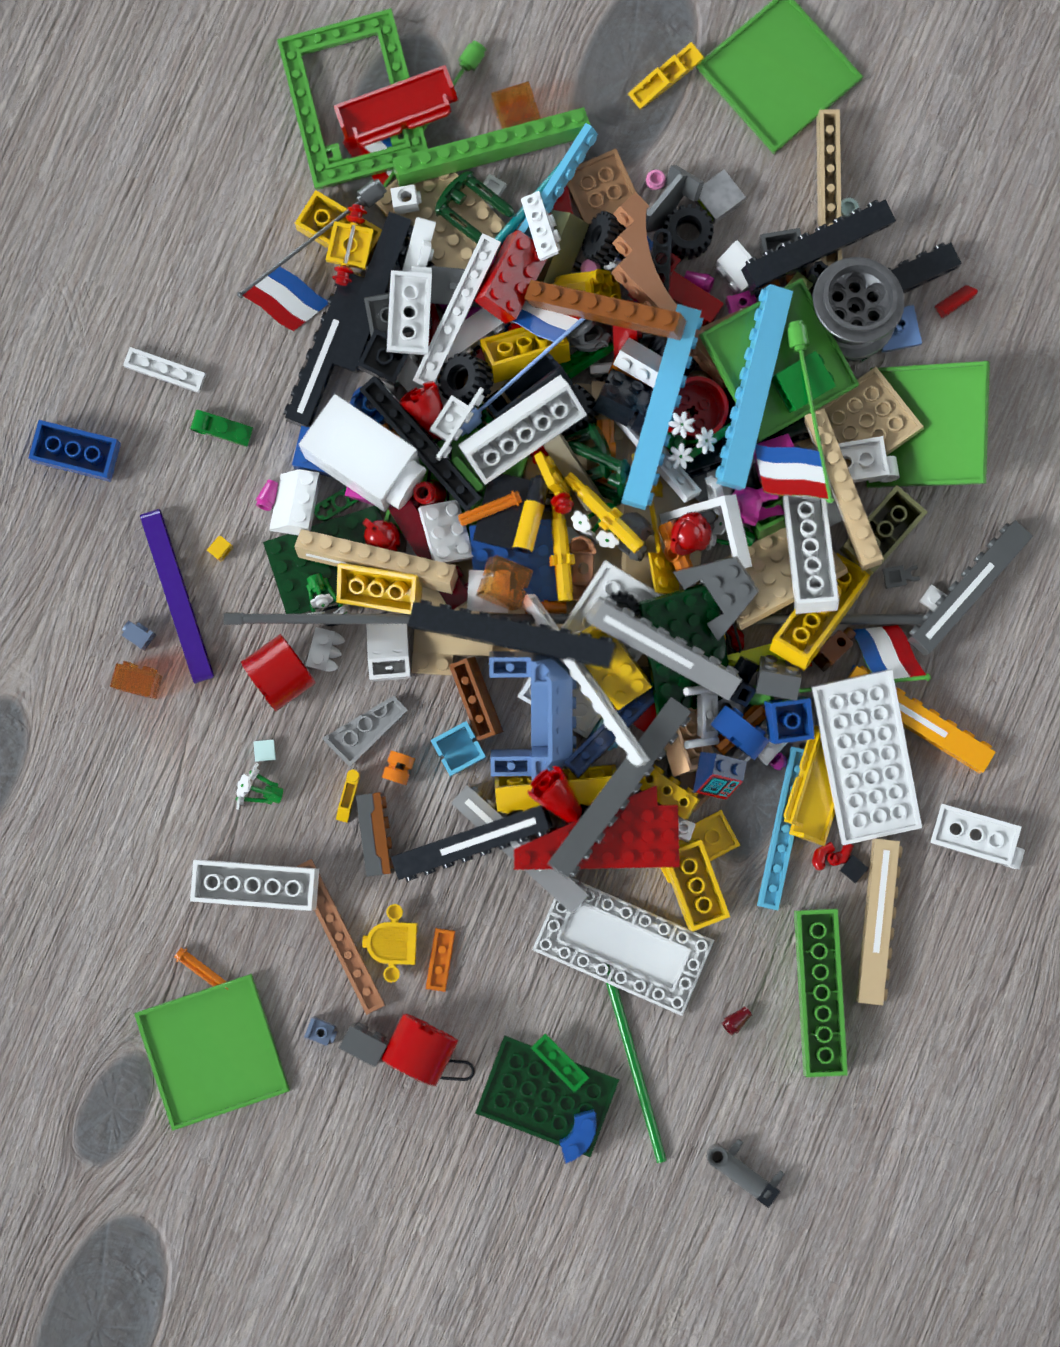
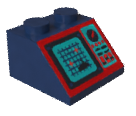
M701 752L693 792L726 800L743 782L747 761L715 753Z

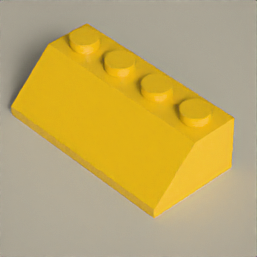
M523 327L480 339L485 361L492 369L490 373H493L494 383L515 377L553 343L536 336ZM566 337L549 351L550 355L559 364L571 361L569 342Z
M338 563L337 603L411 614L413 601L419 603L422 600V585L418 575Z

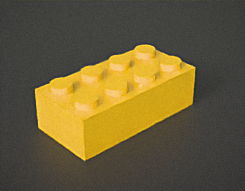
M315 190L294 224L297 231L311 238L345 212L347 208ZM345 217L338 221L341 223L350 224V222ZM365 220V223L358 226L374 229L367 261L368 266L382 229ZM333 226L314 241L328 248Z
M593 625L582 631L592 634V638L600 639L601 636L612 638V642H615L617 645L612 670L584 664L617 710L652 688L650 680L622 641Z
M696 839L680 845V867L666 868L687 927L693 932L729 918L730 914L702 840Z

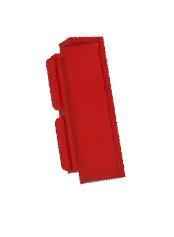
M443 65L334 105L333 107L346 142L356 138L358 146H367L400 134L404 129H414L448 116L452 112L450 104L458 101L447 67Z

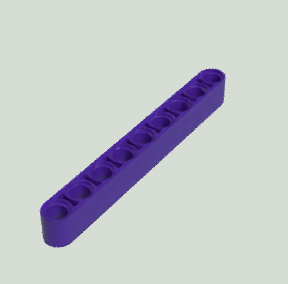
M156 509L141 514L140 519L192 680L196 684L214 678L212 666L161 510Z

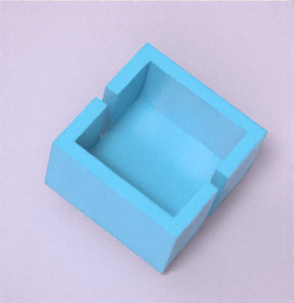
M467 721L431 740L439 757H445L441 761L450 777L486 758L478 741L473 743L472 740L475 739V736Z

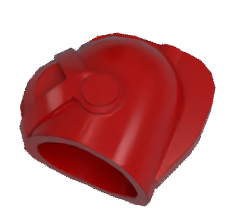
M688 512L682 515L671 528V551L678 555H688L692 552L706 549L712 534L711 526L706 518L698 512Z
M367 518L363 521V525L366 527L364 539L367 545L398 551L397 547H400L399 530L392 522L384 520L371 522Z

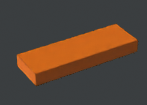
M435 928L425 989L446 992L456 931Z

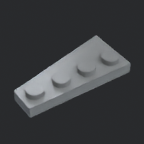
M392 696L368 712L324 736L322 739L351 767L408 710L395 696Z

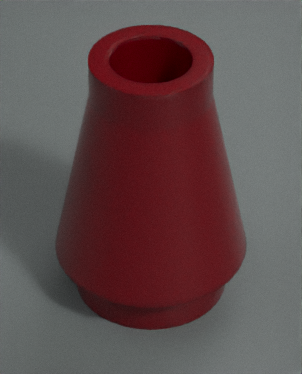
M744 1006L725 1017L721 1024L730 1035L738 1034L752 1016V1013Z

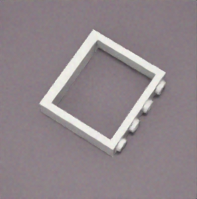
M736 494L718 497L659 514L661 524L674 520L676 522V519H679L688 512L701 513L721 507L732 556H737L744 568L752 567Z

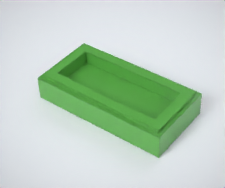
M456 456L452 460V463L476 491L483 492L487 486L462 457Z

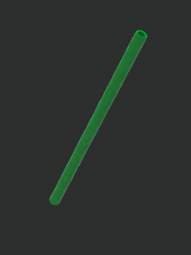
M606 964L608 966L607 976H609L611 970L610 966ZM606 983L657 1163L667 1161L620 993L617 987Z

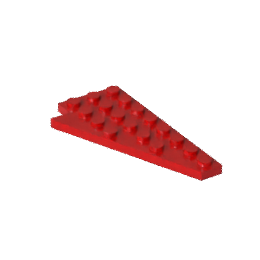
M657 786L628 797L627 799L630 802L623 811L621 809L617 811L615 816L618 818L611 827L608 825L603 830L605 836L599 844L594 842L590 849L593 850L586 861L582 859L578 864L581 867L580 869L680 867L678 805H657ZM579 820L515 848L514 870L553 869L547 863Z

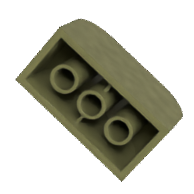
M898 485L867 517L883 557L882 563L927 514V511ZM849 538L839 550L853 563L861 567ZM880 565L869 568L864 571H866L871 576L880 567Z

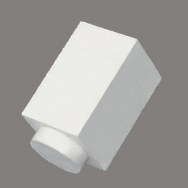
M335 394L299 443L302 453L307 460L384 512L390 504L397 509H401L412 497L414 487L423 480L426 473V468L419 464L416 448Z

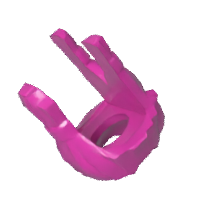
M745 487L742 490L735 489L732 494H736L742 523L756 526L760 520L784 514L781 505L767 509L761 507L763 502L778 499L779 496L763 492V487L757 490L751 487Z

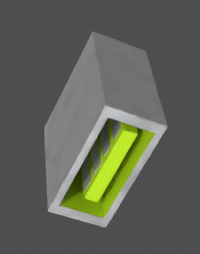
M723 170L703 185L697 202L703 210L708 212V217L711 216L712 222L716 224L743 204L746 197L728 173Z

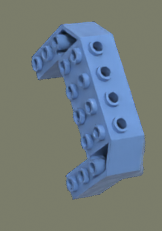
M490 651L489 678L531 677V749L491 750V776H532L533 781L545 769L549 771L554 770L553 766L562 768L564 762L573 754V748H576V736H573V729H576V716L572 715V709H576V697H572V689H576V680L571 677L570 669L560 659L524 651Z

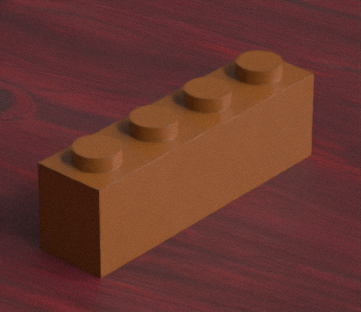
M475 656L450 664V670L477 741L504 732Z

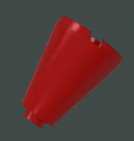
M429 381L423 383L424 388L418 389L415 387L407 392L400 399L402 401L400 404L432 439L441 440L442 438L430 432V428L444 407L436 383Z
M553 766L554 770L551 771L548 769L543 770L531 782L530 786L532 789L531 792L528 790V795L564 821H577L581 817L582 808L564 772L558 766Z

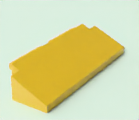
M814 725L815 739L807 740L799 765L800 772L795 778L784 812V822L792 824L789 831L790 835L825 846L835 815V808L819 726Z

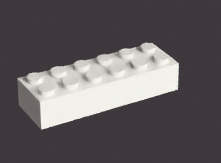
M559 375L458 446L486 485L587 414L569 384Z
M783 496V510L796 614L838 610L839 598L826 499L810 496Z
M193 860L190 901L312 911L316 910L319 869Z

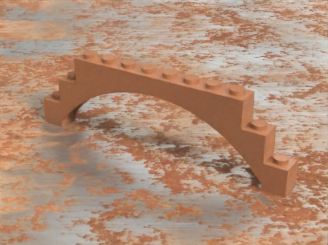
M635 192L613 214L626 229L612 244L626 258L611 273L616 281L621 283L640 304L676 311L677 304L665 289L655 269L649 250L646 232V210L650 206ZM696 329L694 337H698L695 350L691 349L689 356L724 390L726 385L699 337V334L703 333L704 330Z

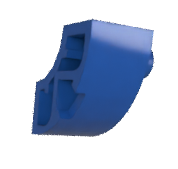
M725 705L710 725L740 751L755 761L770 742L764 736L766 732L757 725L754 728L742 718L744 714L735 707L731 710Z
M594 1109L574 1114L575 1123L572 1131L567 1137L560 1140L565 1163L572 1162L580 1157L590 1146L596 1130Z

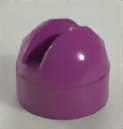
M779 752L769 764L776 770H782V767L787 766V759Z

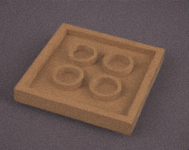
M617 149L579 164L573 178L567 183L568 190L582 220L588 224H591L593 217L596 218V214L601 213V211L614 214L636 192Z

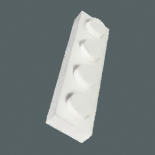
M132 347L129 348L123 364L125 368L200 393L206 377L204 372Z

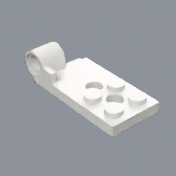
M411 266L410 272L391 270L387 352L428 354L432 282L431 267ZM406 308H411L414 310L415 315L409 318L404 315L403 311ZM405 328H411L414 331V335L412 337H405L402 331Z
M883 436L839 443L844 459L851 461L848 470L853 483L869 480V483L877 481L892 482L900 478L896 457L886 456Z
M941 804L930 843L1020 870L1025 853L1024 849L1016 847L1021 826ZM954 823L959 824L962 828L961 833L958 835L950 832V826ZM978 829L982 834L981 839L978 841L972 840L970 838L971 830Z

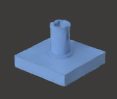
M914 305L904 307L902 317L895 327L892 337L881 349L882 353L922 344Z

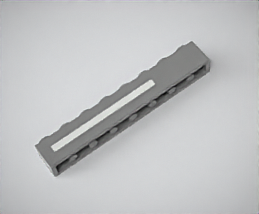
M601 597L597 599L586 617L589 624L729 701L742 680L738 675V670L730 665L726 668L714 656L709 658L703 655L704 652L696 646L693 648L687 646V642L676 636V638L669 636L670 633L664 628L659 627L657 629L651 626L652 622L646 618L641 617L639 619L635 617V613L630 609L617 607V603L608 597L606 599Z
M467 785L451 802L477 827L507 817L505 813L500 815L496 811L497 806L491 800L484 801L480 797L483 793L475 786L470 788ZM515 840L510 842V847L502 850L514 860V849L530 841L518 844V841ZM554 869L525 870L572 914L589 897L586 893L588 889L580 881L576 884L571 880L572 876L566 879Z

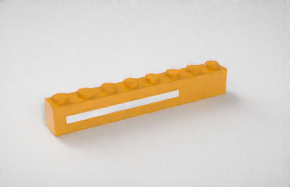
M856 666L847 678L870 674L871 671L864 666ZM896 687L904 728L975 772L984 773L996 753L991 749L992 746L985 741L979 742L974 739V734L967 730L961 731L957 728L958 725L949 719L945 721L939 717L940 713L931 708L927 710L922 706L923 703L916 698L910 699L906 697V693Z

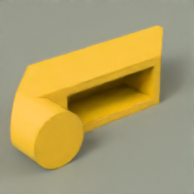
M354 769L347 772L336 820L346 823L349 820L360 778L358 771Z

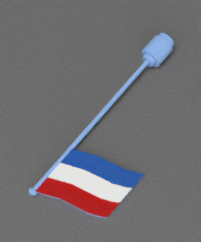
M525 301L517 319L511 322L553 343L479 409L476 407L472 409L471 412L474 415L468 424L464 422L460 428L463 430L461 436L468 435L482 423L480 419L482 417L481 412L585 319L535 308Z

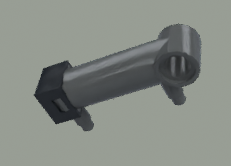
M740 1139L732 1145L729 1151L720 1145L714 1144L710 1146L706 1151V1158L710 1165L769 1209L781 1192L777 1186L785 1173L780 1170L769 1182L737 1159L735 1155L743 1144ZM715 1151L722 1152V1158L719 1161L712 1160V1154Z

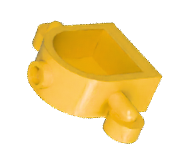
M392 904L387 908L386 914L391 921L380 923L371 929L368 936L363 935L362 945L363 948H367L373 959L380 963L388 964L383 976L386 981L391 983L396 982L400 977V970L397 968V964H416L418 923L399 922L403 915V909L398 904Z

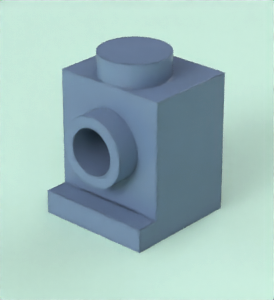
M128 621L122 629V636L144 651L156 634L151 630L147 633L148 628L139 622L135 625Z
M312 1017L304 1038L328 1046L329 1042L333 1043L336 1038V1025ZM319 1029H323L325 1031L324 1036L318 1035Z

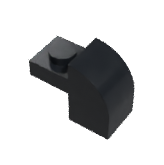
M740 656L734 666L739 671L738 675L742 680L730 699L747 707L756 692V688L749 682L759 665L743 656Z

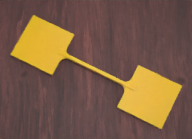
M660 475L657 485H652L650 493H654L653 499L654 497H663ZM652 500L649 510L652 527L655 532L654 539L657 553L649 552L648 555L655 593L668 594L679 591V581L673 573L675 569L672 562L665 558L662 551L654 500Z

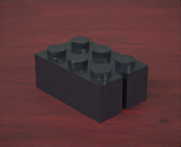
M612 368L592 410L626 427L633 414L637 412L638 415L630 429L641 433L654 388Z

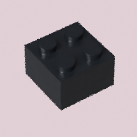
M375 329L357 365V369L376 376L380 380L394 386L410 354L387 352V334Z

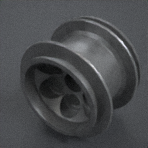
M863 257L844 258L829 265L818 277L811 295L818 319L832 333L846 361L863 360L880 351L889 342L904 311V294L896 276L881 263ZM853 288L857 293H853L849 289ZM836 297L841 302H835L832 298ZM867 298H872L875 302H870ZM868 317H874L876 321H871Z

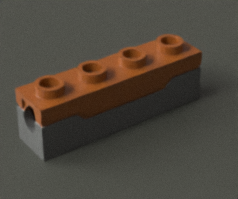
M381 792L356 795L366 877L391 874L392 869L395 868L389 854V849H392L391 836L387 837L386 829L390 828L389 818L384 816V808H387L386 796H382Z

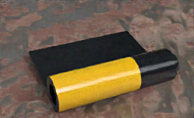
M502 473L487 483L482 505L511 494V491H518L522 502L519 503V506H511L478 520L473 541L532 554L549 488L542 475H536L527 480Z

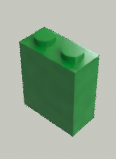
M816 351L804 357L812 399L814 400L836 387L835 379L827 371L823 357ZM801 359L772 376L771 381L789 413L809 403Z

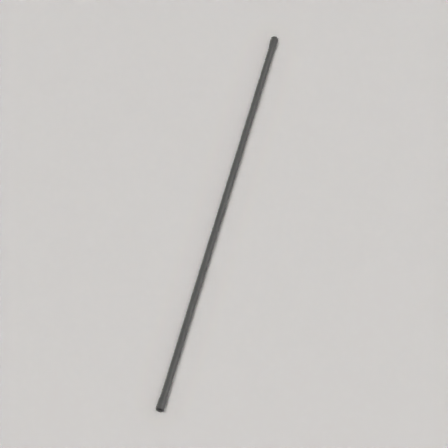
M224 612L223 623L224 625L408 624L410 614H244ZM492 614L491 616L497 619L500 616L510 617L512 622L517 623L520 620H525L535 624L536 621L530 614ZM570 614L549 615L555 624H564ZM771 614L754 624H784L791 614ZM846 614L839 624H922L924 622L922 617L925 614Z

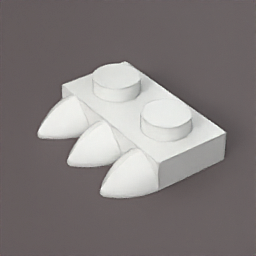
M316 627L306 666L327 672L338 669L337 664L329 658H337L342 655L339 649L333 645L342 644L345 642V639L335 631Z

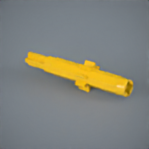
M572 472L564 478V481L577 493L582 502L601 520L598 525L607 532L610 529L633 553H636L643 547L645 543L620 518L623 514L616 507L611 509L588 485L585 486Z
M551 504L554 555H551L549 560L550 566H555L558 602L573 601L571 565L575 564V554H570L565 515L556 513L554 511L555 506Z

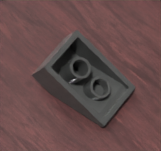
M390 292L364 298L371 336L375 329L388 334ZM406 308L403 311L406 317L410 318L415 315L414 310L411 308ZM430 312L429 329H431V327H432V325H433V323H432V317H431V312ZM405 328L402 332L407 333L414 331L411 328Z

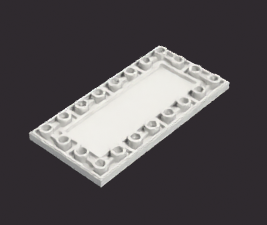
M571 878V880H573L576 884L579 882L578 880ZM585 883L582 884L588 889L586 893L589 897L573 914L554 898L533 946V951L683 1016L714 940L694 931L692 932L683 926ZM606 964L610 966L609 976H607L608 966Z

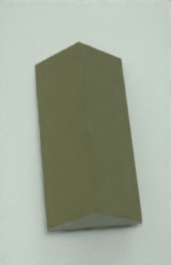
M556 210L551 212L557 225L554 226V230L557 229L561 237V241L558 242L561 250L558 251L559 254L547 258L536 281L553 284L556 277L571 274L589 224L568 212Z

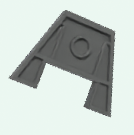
M737 556L673 572L684 590L700 579L704 582L723 614L707 623L718 641L759 592V589Z

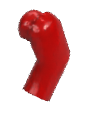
M732 624L727 633L732 637L731 646L736 651H739ZM737 629L741 647L743 650L744 634L739 629Z
M832 842L814 851L812 865L816 870H823L825 868L826 855L835 851Z
M843 845L840 852L830 853L827 856L829 864L832 866L845 864L852 853L854 845Z

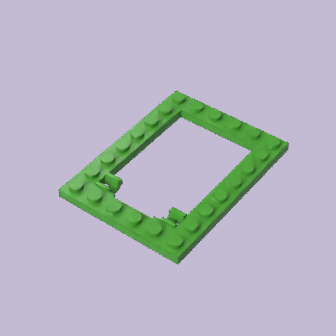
M391 8L277 39L315 190L393 170V158L428 149L423 128L419 126L414 129L407 128L402 130L400 133L404 134L402 139L398 138V134L390 137L392 146L387 147V149L350 159H342L339 144L325 146L302 55L378 35L390 84L408 79L409 74ZM333 153V157L328 158L327 154Z

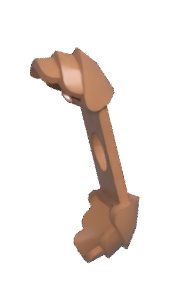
M583 535L573 538L569 543V552L575 554L572 594L573 599L579 601L592 581L594 574V554H596V548L594 543ZM583 562L589 566V571L584 575L578 571V566Z

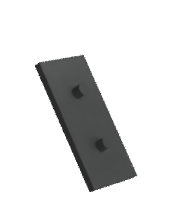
M431 266L430 303L449 305L465 269ZM473 301V304H472L471 307H480V308H483V307H481L479 304H477L476 302Z

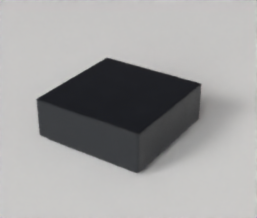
M852 855L839 871L856 884L868 870V867Z

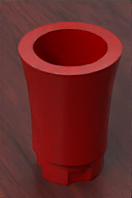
M437 480L420 482L413 489L415 500L424 505L441 503L446 498V489Z

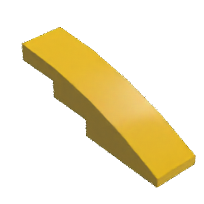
M690 42L677 55L674 54L660 68L657 67L628 95L639 109H642L684 77L705 57Z

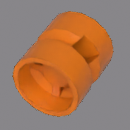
M390 751L387 760L389 766L385 767L382 778L407 786L410 777L408 770L413 768L415 758ZM397 763L403 764L402 769L395 768Z

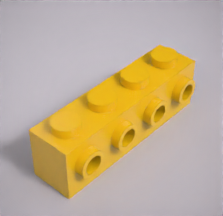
M654 764V770L648 778L643 776L640 780L642 786L639 789L644 791L657 786V801L662 805H678V816L687 820L700 801L697 797L698 793H694L693 789L689 787L684 789L680 786L681 781L673 776L670 778L666 777L663 774L664 770Z

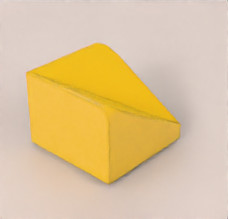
M219 535L207 551L222 562L233 549V546Z

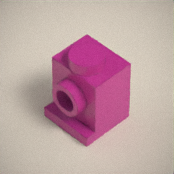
M750 291L727 296L725 303L729 314L747 306H752L757 303L754 294L751 295ZM745 300L746 305H740L739 301Z

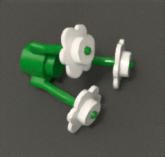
M318 573L307 578L308 585L306 587L309 593L311 613L307 614H325V611L316 612L315 608H324L333 599L336 602L337 595L330 586L328 579H323L322 574ZM326 587L330 594L323 595L321 592ZM337 603L339 609L333 612V614H347L350 610V605Z

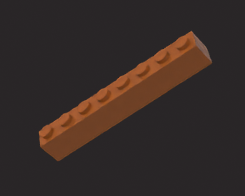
M535 280L530 281L524 298L535 308L676 340H681L687 322L680 312Z

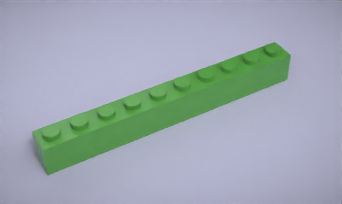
M583 107L393 158V170L399 187L574 141L585 123L590 125V122Z

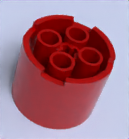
M700 376L687 378L684 388L679 389L678 395L682 397L679 407H674L673 414L676 413L681 418L682 413L686 412V420L694 419V422L689 425L694 429V432L686 431L685 440L697 439L696 434L702 435V427L706 428L707 432L713 429V434L716 433L727 419L729 406L726 394L716 382ZM669 426L667 434L672 432L675 427Z
M281 633L241 661L244 670L262 695L266 697V701L276 712L316 684L305 665Z
M403 1014L381 1059L398 1071L425 1084L436 1087L459 1040L447 1032L428 1024L426 1021L409 1014Z

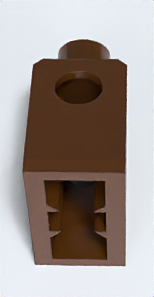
M847 627L843 632L839 629L825 642L812 661L823 672L826 671L853 645L851 640L856 636L855 631L850 627Z

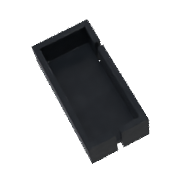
M548 352L504 391L511 403L508 404L503 396L500 395L487 407L497 419L559 375L569 386L573 385V382L562 366ZM496 390L493 394L487 397L484 403H486L492 396H494L498 392V390Z

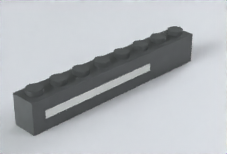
M1016 520L1011 524L1006 523L999 530L1001 535L997 539L993 537L986 545L989 549L985 553L981 551L975 557L974 561L976 563L973 567L968 566L961 573L963 578L959 582L955 580L948 588L950 593L946 597L942 595L935 603L937 605L935 610H929L922 617L924 622L920 626L916 624L909 632L911 637L907 641L925 657L933 651L1033 537Z

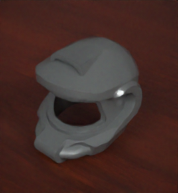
M587 319L566 336L569 345L579 352H593L607 347L612 337L603 327L596 325V321ZM598 334V336L591 341L585 340V336Z
M629 512L620 517L644 543L648 537L654 536L655 532L651 524L641 514ZM619 539L617 547L622 552L628 555L631 560L642 561L647 552L646 543L639 551L633 553Z

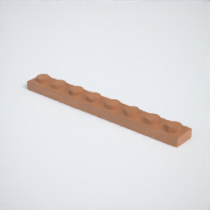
M313 859L296 866L317 868ZM319 873L317 907L314 911L367 1015L385 1006Z

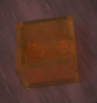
M529 81L491 93V102L496 117H498L500 129L541 119L536 101L534 102V95Z
M499 555L489 557L483 573L484 576L488 577L481 579L476 596L511 611L521 609L526 591L523 589L528 588L534 570Z
M123 661L122 664L116 663L110 687L157 699L163 676L157 674L158 670L143 666L142 669H138V665Z

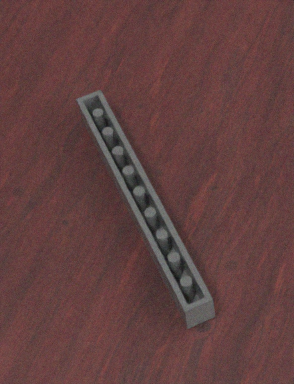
M672 697L668 700L638 741L650 761L643 766H636L629 761L628 757L625 758L547 865L566 879L569 876L574 878L581 868L578 866L582 859L586 861L593 852L590 849L594 842L599 844L605 836V833H603L607 825L611 827L618 818L615 816L619 809L623 811L630 802L627 799L631 792L636 794L642 786L640 783L642 777L648 778L654 770V767L651 765L656 759L660 761L667 752L664 750L665 746L668 743L672 745L679 736L676 732L680 726L684 729L691 719L688 717L691 713L690 710Z

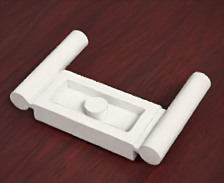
M703 686L684 688L683 693L685 696L697 695V736H701V739L685 741L684 747L690 749L719 744L718 732L710 725L718 715V694Z

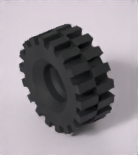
M601 211V213L596 214V218L593 217L585 239L582 242L584 244L582 246L583 256L600 265H609L610 262L615 260L614 257L619 255V252L612 243L626 227L620 224L617 218L607 211Z

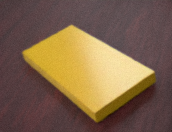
M722 810L696 822L689 841L701 839L709 861L741 846ZM679 839V846L688 843ZM660 868L667 882L671 883L666 868Z

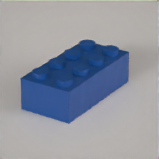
M39 420L28 459L33 463L111 482L121 443L114 438Z

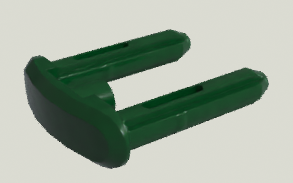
M466 171L456 177L442 192L435 206V214L437 217L441 215L473 242L478 244L482 233L448 207L452 200L458 205H461L466 200L467 196L460 191L461 189H464L465 186L469 187L504 216L512 217L515 212L510 204L475 178L473 171ZM452 217H454L456 220H458V221H459L461 224H463L465 227H463L462 225H460V224H459L457 221H455Z
M590 423L588 428L563 436L566 441L581 436L570 441H577L579 443L592 439L595 446L591 448L611 456L606 438L595 424ZM599 464L600 466L586 472L588 475L593 474L590 478L592 481L603 477L608 479L612 469Z
M577 441L569 442L568 445L575 454L617 471V474L611 473L608 478V484L616 487L617 490L593 481V483L604 498L613 501L615 506L621 505L631 470L629 461L625 458L623 460L616 459Z

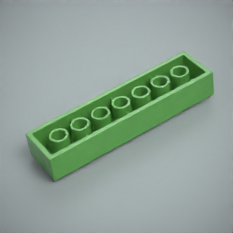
M838 909L794 910L803 1075L805 1077L848 1075Z

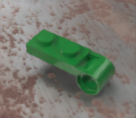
M196 410L190 430L248 447L253 427L208 412Z

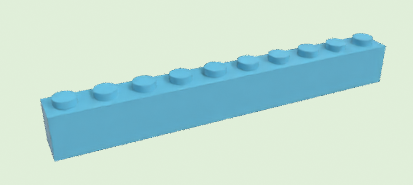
M770 284L760 292L759 301H761V304L754 315L756 323L749 335L751 344L750 348L748 347L745 352L744 359L746 364L740 372L741 385L735 392V399L737 401L730 413L732 421L725 433L727 442L726 446H723L720 458H722L721 466H718L716 470V484L736 490H742L746 487L793 294L791 290Z
M679 304L675 312H680L687 322L681 340L667 339L621 504L643 510L646 509L647 505L651 506L654 493H650L652 485H657L660 475L656 473L658 465L662 466L665 454H662L663 446H668L671 436L667 434L668 423L675 421L673 410L674 407H679L682 397L678 395L679 389L684 388L687 376H684L685 368H690L692 357L689 356L690 350H695L698 337H694L696 329H701L703 318L700 317V310Z

